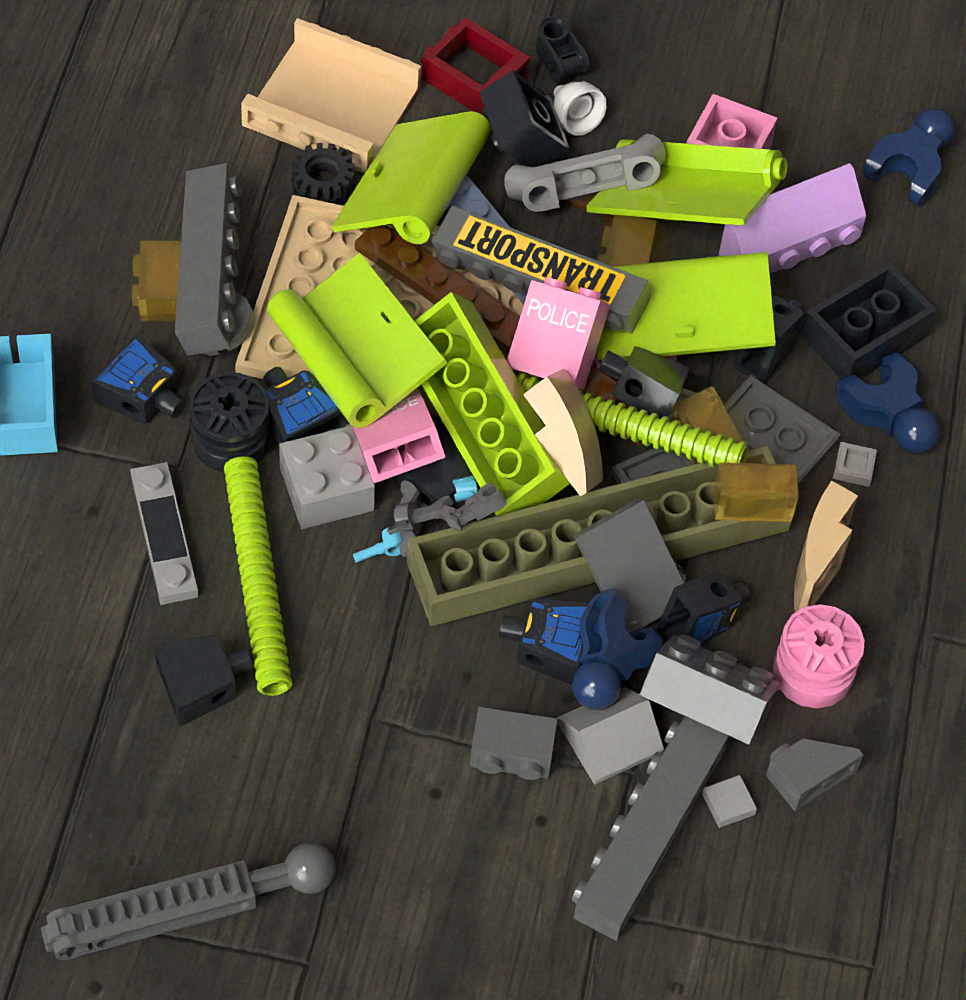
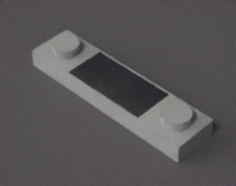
M168 463L130 469L160 605L198 598L197 584Z

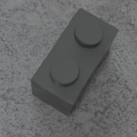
M478 707L469 767L478 768L480 771L489 774L499 772L517 774L519 777L528 780L548 779L557 719Z

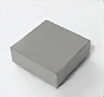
M841 442L833 479L869 487L877 450Z
M740 775L703 789L702 795L719 828L751 817L756 813L757 808Z

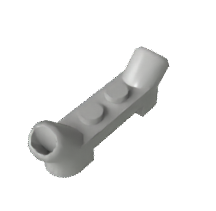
M645 134L632 145L538 167L516 164L505 174V189L510 199L523 201L529 210L535 212L559 208V200L626 185L628 191L650 186L658 179L660 166L666 160V151L659 138L651 134Z

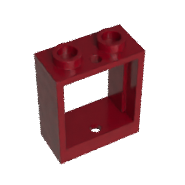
M464 17L456 26L448 28L443 38L435 46H430L426 49L421 59L423 64L422 80L471 111L484 116L482 111L484 104L480 92L511 70H514L528 80L530 57ZM464 45L501 68L483 86L446 63Z

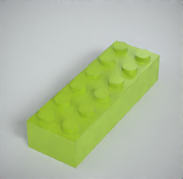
M450 292L415 320L423 333L447 361V364L422 383V386L479 487L481 488L492 482L496 490L501 492L507 502L502 509L494 512L496 516L544 504L568 486L570 482L536 438L535 434L545 426L536 411L524 397L525 392L474 304Z

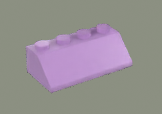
M850 163L769 195L744 226L725 224L719 256L768 252L769 274L781 269H790L798 264V262L810 257L822 256L828 250L842 244L849 245L861 237L866 213L852 165Z

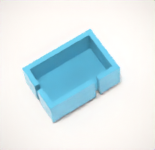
M51 334L18 335L17 346L20 363H13L9 336H1L0 456L58 452L55 366Z

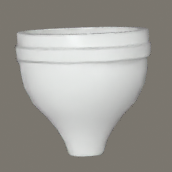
M585 81L571 82L565 86L559 85L554 89V108L565 131L575 136L585 135L600 124L607 108L606 98L600 89Z

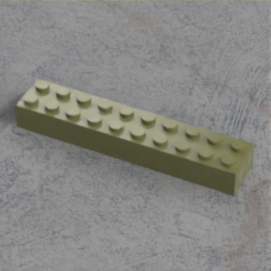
M768 446L748 450L745 464L737 474L731 473L730 468L723 471L719 465L711 467L708 465V461L703 464L698 463L587 492L581 497L576 495L462 525L461 531L449 528L408 539L407 564L431 627L596 583L573 535L638 498L645 501L673 561L789 531L795 505Z

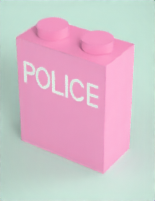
M545 277L543 284L531 280L507 363L510 368L541 378H546L565 368L577 388L584 390L610 304L599 301L601 293L580 287L578 294L566 291L567 283Z
M418 387L369 426L363 428L353 427L373 483L446 458L435 425Z

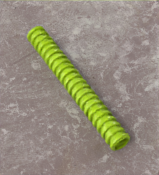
M512 369L525 393L540 382L538 376L530 378L528 373L523 372L519 375V371ZM579 390L586 403L594 427H598L600 432L605 433L609 430V433L613 436L619 433L622 439L631 437V440L635 443L641 440L644 446L653 444V448L657 450L663 447L667 453L675 451V454L679 457L685 454L687 459L693 460L697 458V461L701 464L708 461L709 466L715 467L719 465L723 471L730 468L733 474L739 473L745 464L748 455L746 441L736 443V439L733 437L726 440L723 434L714 436V432L710 430L704 433L701 427L692 429L691 424L688 423L682 426L678 420L670 422V419L666 416L659 419V415L656 413L648 415V412L643 409L637 412V408L634 406H630L627 409L624 403L616 405L615 401L611 399L605 402L602 396L594 398L592 393L588 392L583 395V391Z
M241 456L226 462L224 473L226 474L227 492L229 494V503L231 504L230 512L232 514V523L234 524L233 532L235 534V544L237 545L236 552L238 554V564L240 565L239 572L241 584L243 585L242 591L245 596L244 604L246 606V616L248 617L247 624L250 628L249 637L251 638L250 644L253 649L252 657L254 659V669L256 670L255 677L258 681L257 690L261 694L274 696L288 691L292 687V679L289 677V660L286 656L287 647L284 645V628L281 624L282 616L279 613L280 604L278 603L279 597L276 592L277 584L275 583V573L273 572L274 566L271 561L272 553L270 551V542L268 541L269 534L267 522L265 521L266 516L262 492L260 490L258 465L255 459Z

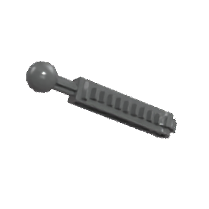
M303 842L294 847L288 854L286 861L280 864L248 872L245 860L74 906L60 908L49 913L46 917L47 925L41 927L47 952L54 951L57 959L69 960L256 909V895L292 886L293 889L303 894H317L326 889L333 881L336 873V862L326 847L316 842Z

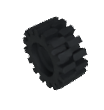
M316 143V149H313L310 144L305 147V153L300 150L296 153V159L293 158L291 167L293 194L336 204V201L340 205L346 203V197L350 198L355 185V165L352 163L351 155H345V149L342 147L335 151V144L331 143L328 144V148H323V143ZM319 171H326L334 174L336 177L329 181H317L312 179L310 175Z

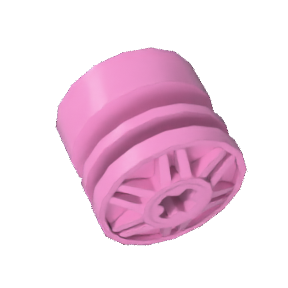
M820 604L804 607L791 615L784 626L773 667L775 680L781 682L779 689L788 699L800 706L817 709L833 706L845 698L854 682L864 650L865 640L860 626L849 614L836 607Z

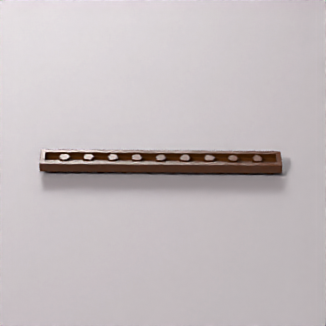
M387 225L369 227L355 240V250L357 252H360L363 256L434 305L450 292L472 302L499 349L509 355L520 319L518 314L417 245L403 239L398 232ZM591 366L585 388L582 390L583 395L589 392L594 395V398L602 396L605 402L611 399L615 401L616 405L624 403L612 394L616 381L594 366ZM641 440L638 443H636L640 447L643 446Z

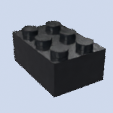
M889 261L809 309L806 313L801 337L840 379L848 375H856L860 378L881 365L883 357L893 352L900 353L929 335L937 309Z

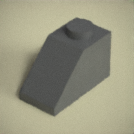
M803 738L791 746L788 743L783 744L771 754L766 777L796 812L856 774L862 761L863 753L857 748Z

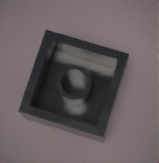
M511 70L480 92L484 104L482 108L483 114L493 130L491 135L493 143L501 152L506 151L512 155L520 165L525 164L530 167H538L550 164L570 151L552 98L514 70Z

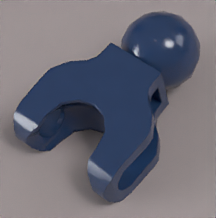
M925 109L917 115L913 124L906 132L883 136L869 154L863 176L873 182H878L890 172L906 174L912 180L911 195L908 197V201L922 207L938 185V177L941 173L939 152L951 144L956 134L953 117L943 109Z
M893 352L882 358L879 372L880 379L884 384L877 386L866 384L856 375H848L836 382V399L855 423L867 427L880 428L888 436L894 434L898 445L910 453L920 454L930 451L938 442L941 435L940 423L932 412L921 408L923 400L916 393L917 371L901 354Z
M610 588L596 594L589 602L580 619V636L583 642V652L579 661L583 665L574 673L572 691L577 701L588 709L603 710L613 705L620 695L621 681L628 680L635 669L639 670L651 666L656 653L660 650L663 643V637L653 626L636 629L628 633L624 622L627 601L615 588Z

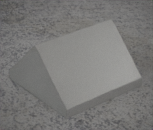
M627 687L621 688L620 695L614 704L603 710H593L581 706L557 717L559 727L594 785L653 758L657 751L660 753L664 752L649 699L640 696V694Z

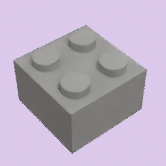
M352 426L279 444L280 470L301 529L374 511L375 487Z

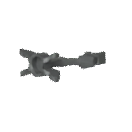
M404 480L401 482V492L404 496L401 499V503L396 505L394 509V526L389 527L386 531L389 535L400 531V535L404 540L399 543V551L403 557H406L408 539L415 537L413 532L421 529L423 521L443 519L447 521L448 526L454 530L461 531L462 525L475 518L477 521L483 519L489 514L502 509L507 502L501 492L497 491L494 484L490 482L464 502L465 505L459 509L451 507L453 501L449 495L427 506L423 502L415 503L419 491L412 483Z

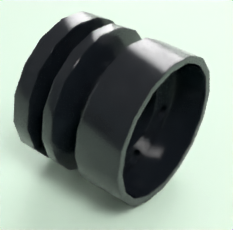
M223 372L209 376L197 385L191 395L189 408L192 446L196 456L207 467L219 472H224L226 462L236 457H251L257 463L260 462L269 449L270 440L269 399L265 389L254 378L242 373Z

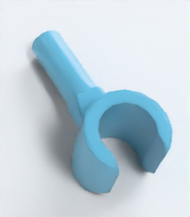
M474 476L452 480L457 492L454 494L456 502L465 501L479 491Z
M388 528L384 529L382 532L383 542L352 554L355 562L357 563L383 553L388 556L400 555L399 543L404 540L400 535V531L389 535L386 531Z

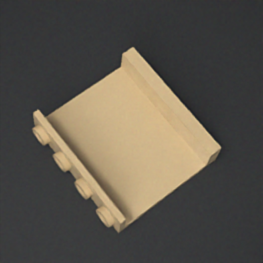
M297 18L294 22L295 41L258 97L247 94L242 101V126L303 150L310 144L313 149H316V143H323V148H328L329 143L335 144V151L340 147L345 149V155L350 154L355 170L365 174L394 126L400 122L418 93L421 82V65L384 52L377 47H371L358 42L346 35L332 32L315 23H309Z

